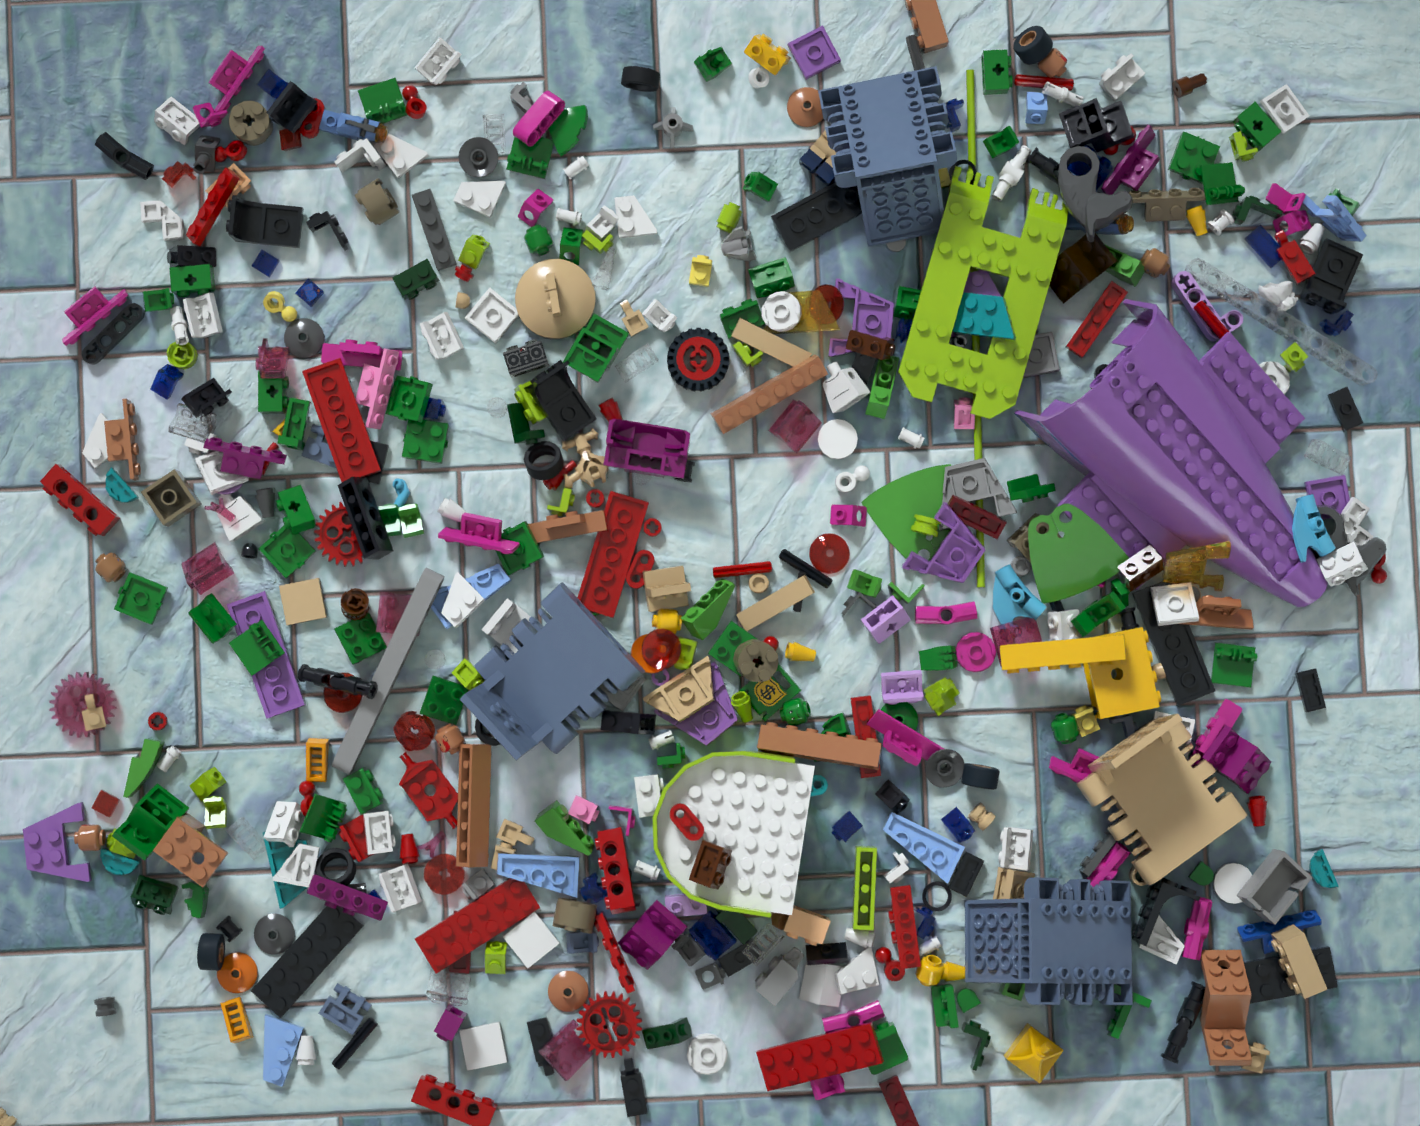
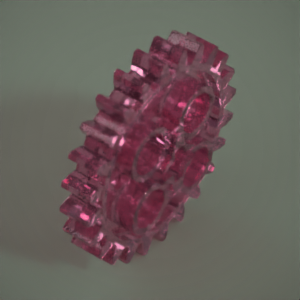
M76 672L75 678L69 674V681L61 679L63 685H55L58 692H51L55 700L49 701V703L54 704V707L50 708L49 711H55L56 713L51 717L52 719L59 720L56 726L64 725L62 732L70 729L69 735L73 736L76 732L77 737H82L83 732L85 737H90V731L94 735L98 734L97 729L85 730L82 710L87 709L85 695L88 694L94 695L97 693L100 696L99 703L95 705L96 707L102 706L106 724H111L107 718L115 716L110 711L117 709L116 706L111 705V702L116 701V698L110 697L114 693V690H107L110 684H102L104 678L96 680L97 674H92L89 678V672H84L83 677L80 672ZM76 686L81 689L79 697H76L73 693ZM80 701H84L86 708H82V706L79 705ZM69 705L74 709L71 716L66 713V708ZM79 715V721L76 722V717ZM103 727V728H98V729H100L101 731H104V730H105V727Z

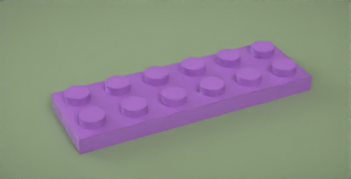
M263 591L227 604L230 616L237 624L235 626L237 636L248 630L252 624L263 620L285 652L252 676L266 719L305 706L306 703L267 592Z

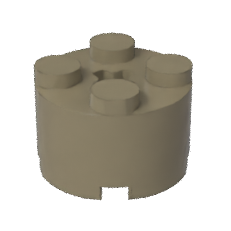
M243 101L232 107L229 116V126L235 136L243 143L250 146L260 145L266 141L273 131L272 118L266 113L267 110L260 103Z
M379 178L359 189L358 193L355 194L359 204H363L367 209L365 212L367 218L375 225H381L400 213L396 209L398 206L387 188H382L383 182Z
M750 639L737 647L733 661L741 676L752 682L768 681L775 674L778 667V654L769 644L758 639ZM754 658H755V659L758 658V659H759V662H758V663H754V662H753V659H754Z
M558 898L552 926L564 928L567 931L576 932L580 930V932L592 934L597 905L574 899Z

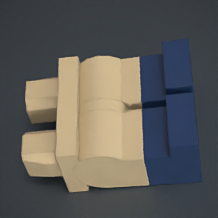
M826 130L811 148L799 159V163L812 174L815 172V177L826 186H829L835 180L831 156L836 155L837 152L829 147Z

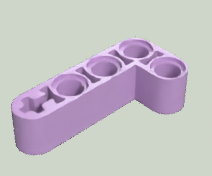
M1181 271L1172 278V288L1209 341L1216 342L1220 339L1212 334L1211 328L1194 310V306L1198 302L1203 301L1229 332H1232L1243 323V315L1237 310L1229 311L1222 317H1219L1189 272ZM1185 279L1186 282L1180 285L1178 281ZM1191 287V289L1188 290L1186 293L1184 292V290ZM1189 294L1197 296V303L1190 301ZM1229 316L1235 317L1236 325H1231L1228 322Z

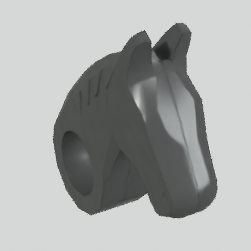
M1076 146L1066 150L1060 158L1058 188L1066 208L1079 224L1085 228L1088 241L1091 243L1094 242L1096 231L1109 226L1132 208L1133 199L1126 191L1118 192L1114 195L1097 193L1096 183L1099 172V159L1096 153L1088 147ZM1081 161L1088 164L1091 170L1086 175L1075 176L1067 168L1071 163Z
M1327 504L1317 505L1320 514L1330 515L1336 523L1335 530L1329 535L1336 547L1335 550L1346 546L1342 515L1332 506ZM1378 537L1372 538L1366 544L1357 545L1368 570L1359 576H1353L1344 581L1355 596L1359 595L1358 584L1369 575L1387 550L1386 543ZM1311 548L1316 559L1320 558L1317 551Z

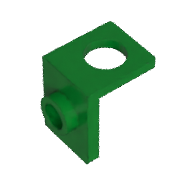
M563 228L559 259L579 265L583 229ZM572 252L575 258L567 259L564 253Z

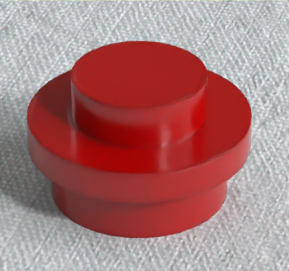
M463 264L461 267L456 266L455 275L458 278L467 282L471 278L473 279L474 274L471 273V268Z

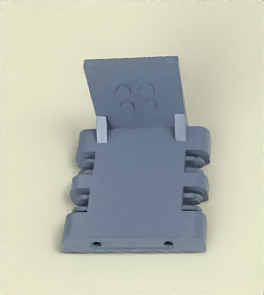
M937 66L818 90L823 118L831 124L825 127L828 145L837 152L836 155L831 156L835 182L841 188L857 186L868 247L938 233L944 213L938 169L953 166L957 162V152L952 131H944L948 124V113L945 103H938L942 90Z
M563 582L541 601L543 608H540L538 613L547 624L543 626L532 616L529 618V621L526 618L522 619L512 629L514 635L509 637L510 642L518 651L514 653L504 643L500 648L497 645L494 646L475 664L476 670L486 681L460 698L462 703L516 761L541 741L553 753L558 754L578 735L575 729L580 728V724L571 715L573 711L584 721H587L589 716L595 719L608 707L604 702H607L609 698L600 688L602 684L611 693L616 694L618 692L617 688L625 691L645 672Z
M1035 877L1026 880L1024 884V898L965 900V982L1025 983V998L1031 1005H1060V1000L1063 997L1072 1005H1092L1094 998L1103 1005H1133L1130 881L1104 880L1093 887L1090 884V879H1071L1062 886L1059 884V878ZM1114 984L1121 986V995L1114 993Z

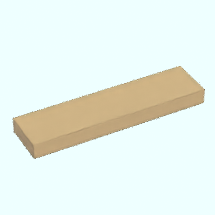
M739 318L731 335L792 367L810 358L812 354Z
M804 575L736 614L744 630L749 631L815 593Z

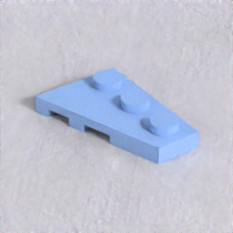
M268 1014L265 1015L264 1081L281 1087L284 1086L304 1027Z

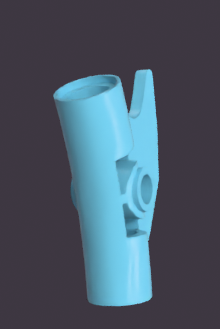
M1314 494L1296 498L1297 505L1294 512L1292 532L1300 562L1303 563L1306 562L1308 547L1316 550L1320 557L1331 553L1336 547L1320 516Z
M1008 564L995 572L993 610L1007 634L1012 636V621L1015 617L1022 616L1037 620L1047 606L1030 592L1017 576L1012 566ZM1018 592L1020 597H1016L1014 593Z

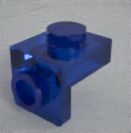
M268 69L256 85L276 100L288 85V82H285Z
M956 98L946 102L948 113L946 128H950L952 132L960 129L961 124L955 110L963 107V99L957 100Z
M1346 310L1334 324L1324 319L1319 325L1324 333L1335 337L1342 330L1346 331L1352 324L1350 319L1354 314Z
M167 364L158 370L150 390L168 400L177 382L183 378L184 374L175 366Z
M957 807L941 819L959 843L971 838L975 832L971 823Z
M916 907L915 911L925 916L916 931L917 936L924 939L925 936L929 937L934 929L932 924L936 918L932 915L933 911L927 907Z

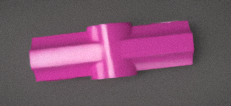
M974 601L944 607L915 606V624L947 625L977 619V609ZM943 610H948L951 613L949 621H944L941 618Z
M1116 841L1086 879H1090V884L1093 887L1099 884L1100 881L1112 880L1117 874L1120 865L1123 864L1131 852L1123 844Z
M1200 897L1199 901L1194 899L1190 918H1187L1184 927V935L1186 936L1182 957L1200 960L1203 942L1207 938L1209 931L1208 919L1213 903L1212 900Z
M876 1000L856 1010L822 1018L825 1033L853 1027V1025L848 1023V1019L851 1016L859 1017L858 1024L854 1025L857 1026L874 1022L885 1017L879 1001Z

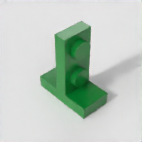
M289 398L282 436L279 435L278 444L286 448L304 450L305 442H303L310 401Z
M1113 591L1102 599L1092 602L1073 618L1071 622L1081 636L1084 637L1095 627L1118 614L1126 607Z
M1114 984V993L1121 995V986ZM1132 992L1133 1003L1146 1008L1150 1007L1152 1000ZM1115 1005L1114 1011H1116L1114 1019H1110L1106 1029L1108 1030V1036L1119 1039L1132 1005Z

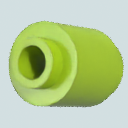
M729 202L728 205L724 204L716 221L718 222L716 227L731 233L736 228L742 211L739 210L740 206Z

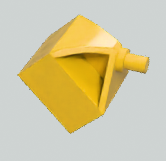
M1027 1023L1004 1057L1038 1083H1041L1064 1050Z

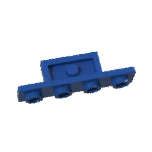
M1310 910L1281 917L1276 925L1262 921L1237 927V932L1243 942L1261 938L1262 950L1266 954L1275 952L1271 941H1273L1271 933L1293 924L1303 932L1305 928L1321 925L1322 921L1316 910Z

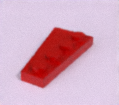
M604 911L596 914L594 924L597 931H601L603 934V945L606 951H610L612 956L610 958L614 969L618 970L620 975L618 977L622 987H625L628 994L635 991L636 984Z

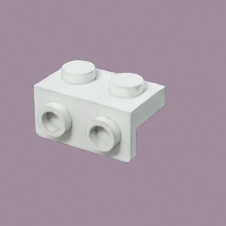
M439 37L415 66V69L431 84H441L448 75L446 73L449 69H453L460 62L459 57L462 54L459 51H455L447 42Z
M214 293L183 299L184 311L192 338H206L223 332Z
M443 312L430 321L420 323L422 335L427 339L430 352L436 360L446 359L464 349L448 312Z
M1355 542L1316 559L1325 580L1330 586L1340 585L1345 580L1353 576H1359L1368 570Z
M1079 609L1048 612L1049 641L1081 638V634L1071 622L1079 614Z
M277 801L263 838L267 841L284 842L289 847H294L305 819L300 805L297 802Z
M1004 827V831L1001 832L1000 836L1002 851H1000L998 858L999 863H1001L1000 868L1029 871L1033 830Z
M408 863L379 874L380 884L384 889L392 913L422 902Z

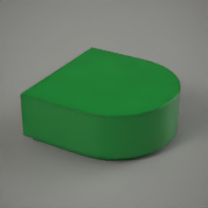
M1200 861L1188 877L1198 885L1206 886L1212 882L1214 874L1210 867Z
M964 988L957 994L956 1000L963 1013L981 1004L972 989Z

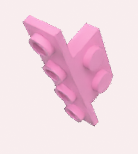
M384 348L380 368L369 364H364L356 402L370 407L365 427L381 429L398 363L399 351Z

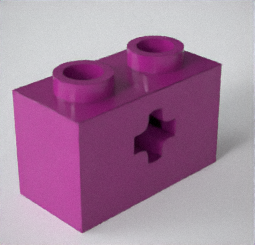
M449 1004L434 1030L437 1033L436 1036L446 1042L448 1040L452 1041L467 1013Z

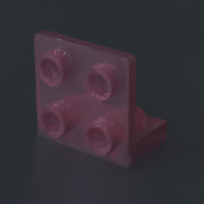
M380 591L376 632L394 634L412 595Z
M1029 617L990 628L1000 666V645L1042 642L1037 621Z
M574 1019L565 1024L538 1051L565 1081L569 1080L593 1055V1052H589V1048L586 1045L583 1046V1041L576 1035L574 1030L579 1024Z

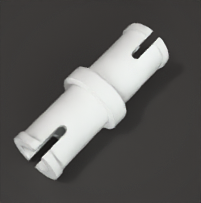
M1048 81L1045 83L1042 94L1057 99V102H1065L1074 107L1081 105L1084 99L1083 96L1068 91V88L1058 87Z
M180 306L172 307L170 309L172 317L171 328L175 333L176 344L185 345L189 342L186 330L188 324L184 319L183 308H180Z

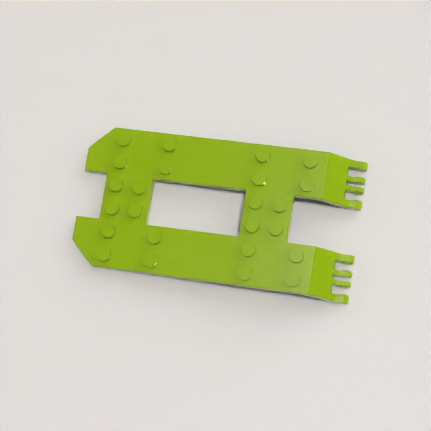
M955 166L944 213L898 373L913 398L932 403L938 383L975 394L970 414L991 419L1016 404L1066 229L1068 209L1063 201L1061 210L1055 209V204L1058 200V195L1053 194L1050 206L1048 207L1049 192L1044 193L1042 205L1035 203L1039 191L1032 188L1020 238L984 228L982 225L989 204L994 177L988 175L985 180V186L982 188L978 186L981 173L976 172L972 185L970 180L973 171L968 170L965 182H961L958 179L962 169ZM970 267L1008 277L1003 297L1007 304V312L1011 318L1013 333L1016 335V340L992 337L987 355L949 344Z

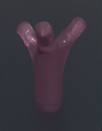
M219 498V505L211 502V506L204 507L205 510H212L221 514L230 522L236 517L224 506L223 498Z
M441 830L427 843L418 845L417 849H425L426 851L430 849V857L433 858L437 845L446 835Z

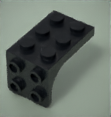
M233 195L232 200L228 202L230 220L226 222V232L236 242L300 248L304 208L251 202Z
M1326 238L1312 267L1315 275L1307 279L1299 298L1304 299V303L1310 306L1317 305L1322 307V310L1328 314H1336L1345 309L1347 303L1344 302V299L1363 254Z
M560 360L546 370L547 373L543 371L530 380L532 384L527 388L562 441H565L597 419L568 375L567 365L570 364L568 360L564 363Z
M1165 878L1157 881L1153 886H1149L1146 893L1148 898L1146 904L1142 905L1139 910V922L1134 924L1131 935H1133L1132 940L1147 946L1163 904L1171 897L1178 895L1187 896L1199 901L1200 897L1196 896L1197 891L1183 885L1179 889L1177 888V883Z

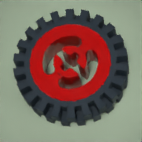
M691 328L686 332L680 333L671 343L667 355L668 370L671 377L678 385L683 386L684 389H690L694 392L710 390L715 385L717 386L724 379L729 367V352L727 345L723 342L724 340L718 337L717 333H712L706 328L705 330ZM702 347L706 348L713 357V364L706 372L702 371L707 364V360H702L700 364H697L696 361H690V366L696 371L691 372L688 370L683 361L685 353L690 348H693L694 351L690 354L689 360L695 359L697 355H700V359H706L707 354L701 350Z

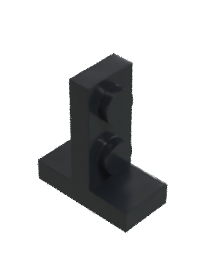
M604 710L602 712L601 730L654 735L656 715Z

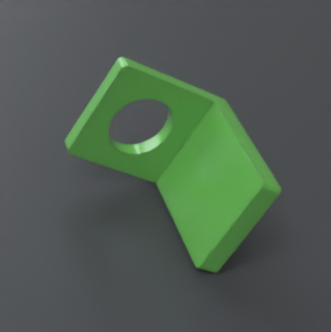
M892 582L887 586L893 590L891 594L899 602L903 600L908 604L925 585L921 584L909 598Z

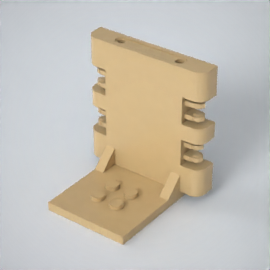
M1178 713L1149 721L1089 764L1088 767L1092 773L1076 784L1092 807L1099 805L1109 797L1111 800L1101 806L1100 809L1107 811L1111 806L1116 805L1118 811L1112 813L1108 820L1112 822L1121 815L1123 817L1107 828L1116 841L1125 838L1133 831L1135 833L1127 838L1124 843L1130 845L1138 838L1140 839L1142 844L1134 848L1131 853L1136 856L1145 849L1147 851L1131 863L1147 885H1152L1247 816V813L1232 792L1226 793L1216 801L1215 798L1225 791L1224 788H1217L1213 793L1208 791L1207 788L1214 785L1217 778L1214 776L1205 783L1203 781L1214 774L1216 770L1211 763L1204 759L1191 767L1193 763L1201 758L1199 753L1194 754L1188 760L1184 757V754L1194 747L1192 743L1179 750L1178 747L1187 742L1192 736L1181 722L1182 718Z

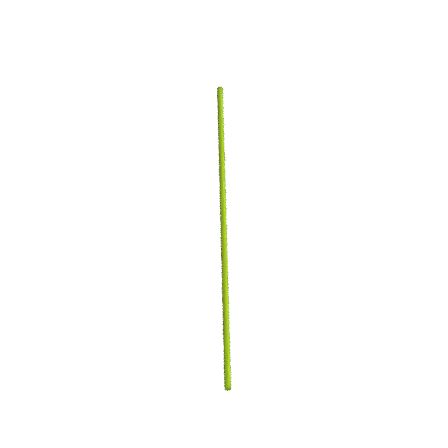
M970 69L966 70L968 161L972 162L976 167L974 70ZM968 165V170L973 171L972 167ZM970 267V272L978 271V269ZM972 335V351L979 353L980 336ZM975 415L974 460L982 459V418ZM983 499L975 501V505L982 509ZM976 530V538L984 546V533ZM984 553L977 562V587H985Z

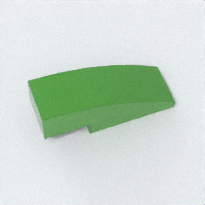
M150 738L144 739L141 756L132 757L123 797H132L148 780L161 756L164 741Z

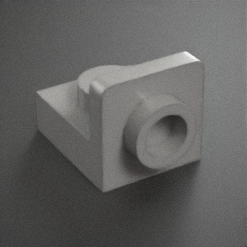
M522 82L521 85L517 84L510 93L512 95L510 98L517 107L526 113L531 108L533 101L526 95L522 96L527 90V85Z
M482 868L462 884L464 887L462 891L468 899L472 898L475 901L495 883Z

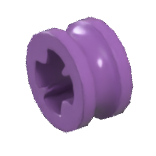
M666 669L662 670L663 675L666 676V680H663V683H659L658 679L655 678L656 673L652 674L651 677L654 684L662 686L669 681L670 676Z

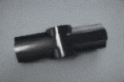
M104 132L96 139L94 145L118 166L144 180L151 176L154 165L128 151L107 132ZM127 154L126 161L120 162V156Z

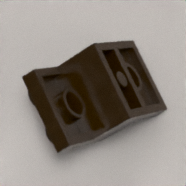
M1096 233L1094 234V242L1089 243L1085 234L1057 257L1049 286L1064 304L1105 272L1117 260Z

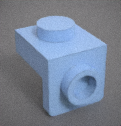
M1027 92L1025 123L1045 124L1048 111L1047 95L1040 92Z

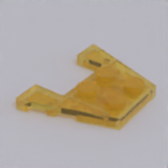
M1230 541L1166 553L1162 573L1163 582L1173 584L1191 582L1192 584H1198L1199 588L1202 589L1210 586L1214 587L1215 591H1222L1224 576L1204 575L1207 559L1229 558L1231 551Z

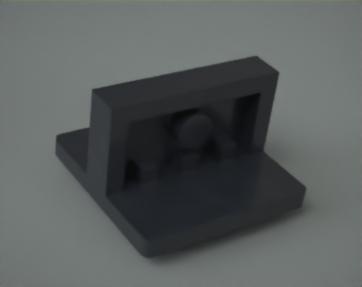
M290 81L266 113L272 118L274 123L294 133L301 127L307 115L313 111L317 101Z

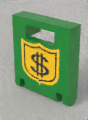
M779 663L776 672L779 671L790 683L791 686L785 690L772 676L768 681H749L739 690V692H745L746 689L749 691L747 695L750 696L751 706L759 715L764 711L768 713L762 718L764 721L783 707L784 702L791 700L801 691V688Z

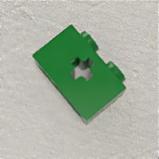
M1007 49L983 50L981 55L983 95L1007 94L1009 88L1012 87V75H1009L1008 68H1011V56H1008ZM995 69H998V72H1001L999 76H997V73L994 72Z
M1256 102L1251 104L1233 121L1235 129L1238 132L1241 131L1248 138L1249 145L1252 148H1258V151L1281 132ZM1257 125L1259 127L1258 129L1253 130L1254 126Z
M210 264L169 268L171 292L178 295V297H189L190 293H198L201 296L215 291L214 268ZM192 278H195L197 281L193 282V285L189 284Z
M258 371V412L261 414H286L289 397L286 396V389L289 388V378L283 371ZM275 388L278 393L273 397L270 392H273Z
M301 485L278 492L276 505L279 512L283 511L285 516L282 518L286 529H290L292 535L315 528V518Z

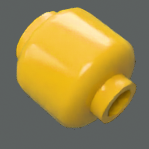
M659 609L657 615L652 616V627L656 628L658 634L675 635L677 631L681 630L682 620L680 618L682 615H679L678 611L674 609Z
M927 955L921 958V967H917L915 972L917 979L924 986L939 984L944 972L942 960L935 955Z

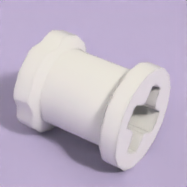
M1222 209L1220 214L1213 221H1209L1207 225L1214 234L1219 236L1229 224L1232 225L1234 223V219L1226 210Z

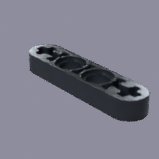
M136 303L126 306L83 349V360L92 365L99 363L142 321L145 316L143 307ZM132 309H135V310L139 309V310L137 311V313H138L139 315H138L137 317H136V316H132V317L129 319L130 321H132L131 324H130L126 319L123 318L124 316H126L127 318H129V317L132 315V312H131ZM120 321L126 325L123 332H117L115 329L116 324ZM104 336L111 337L112 341L109 346L105 347L101 344V339ZM96 344L98 345V347L104 350L103 352L98 350L94 354L96 356L95 359H88L90 356L88 352H95L98 349L97 347H95Z

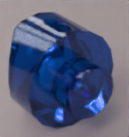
M597 872L583 879L585 886L580 888L579 892L585 901L592 898L597 903L603 900L604 897H608L607 890H603L597 884Z

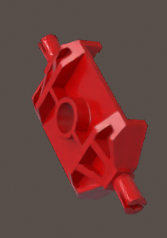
M407 752L403 753L399 758L407 766V770L399 783L400 787L402 786L427 822L444 818L454 829L457 826V820L452 815V811L458 802L456 790L433 760L416 763L412 761ZM428 784H432L436 788V793L433 796L425 793V787Z

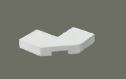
M160 200L140 202L142 223L162 222L164 241L185 240L182 218Z
M1351 497L1341 512L1346 543L1355 542L1356 545H1363L1374 537L1359 526L1370 508L1355 497Z

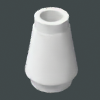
M1315 223L1300 239V249L1308 254H1313L1314 251H1317L1325 227Z
M444 498L437 511L442 517L461 522L462 514L468 513L451 498L449 500Z
M847 927L845 940L864 948L873 947L875 931L857 930Z
M301 1036L296 1056L298 1065H314L316 1055L313 1036Z

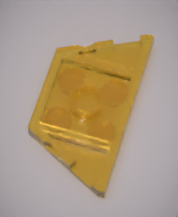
M820 290L788 292L799 300L802 307L800 321L793 329L786 332H777L768 326L764 327V330L772 334L840 330Z

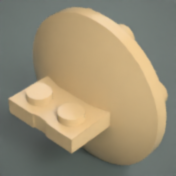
M548 259L534 264L523 274L516 288L515 304L520 319L529 330L544 338L563 339L578 333L589 322L595 308V291L589 276L578 265L567 260Z

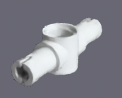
M1022 145L1014 159H1011L1010 162L1007 161L999 174V183L991 195L994 200L1001 202L1009 188L1017 185L1024 173V164L1032 152L1027 146Z

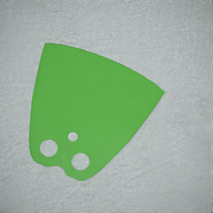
M951 464L933 466L905 475L876 490L861 502L864 507H867L868 514L884 536L905 558L908 557L911 551L917 554L921 549H926L930 553L928 560L930 561L941 542L951 530L950 528L940 531L938 525V537H933L930 541L926 539V535L910 530L914 522L917 521L914 518L915 514L934 519L942 505L945 467L951 466Z
M1062 504L1056 507L1053 513L1037 516L1029 523L1030 560L1042 603L1062 600L1097 586L1120 572L1118 566L1129 559L1122 548L1099 524L1082 510L1071 504ZM1063 511H1069L1072 514V520L1068 523H1063L1060 521L1059 515ZM1040 522L1047 523L1049 525L1048 532L1045 534L1038 533L1036 530L1037 524ZM1058 532H1064V537L1059 538L1057 536Z

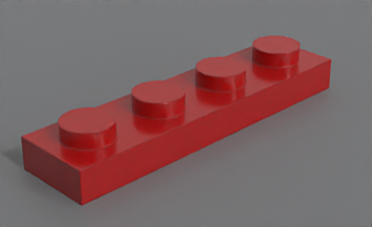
M225 167L218 176L215 186L209 192L194 222L188 228L186 236L197 246H201L240 179L231 169Z
M1111 281L1072 336L1066 348L1080 358H1083L1128 291Z
M871 695L850 698L855 736H858L859 740L865 741L866 738L876 739L875 729L867 725L868 721L873 717ZM880 764L879 770L859 767L861 778L881 776Z

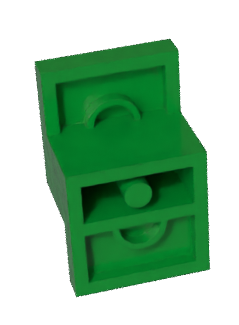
M594 313L587 327H583L563 363L568 360L570 364L567 366L599 383L606 369L611 367L629 333Z
M157 783L134 805L127 820L114 832L112 837L145 861L153 853L154 848L175 819L184 816L188 812L189 807Z

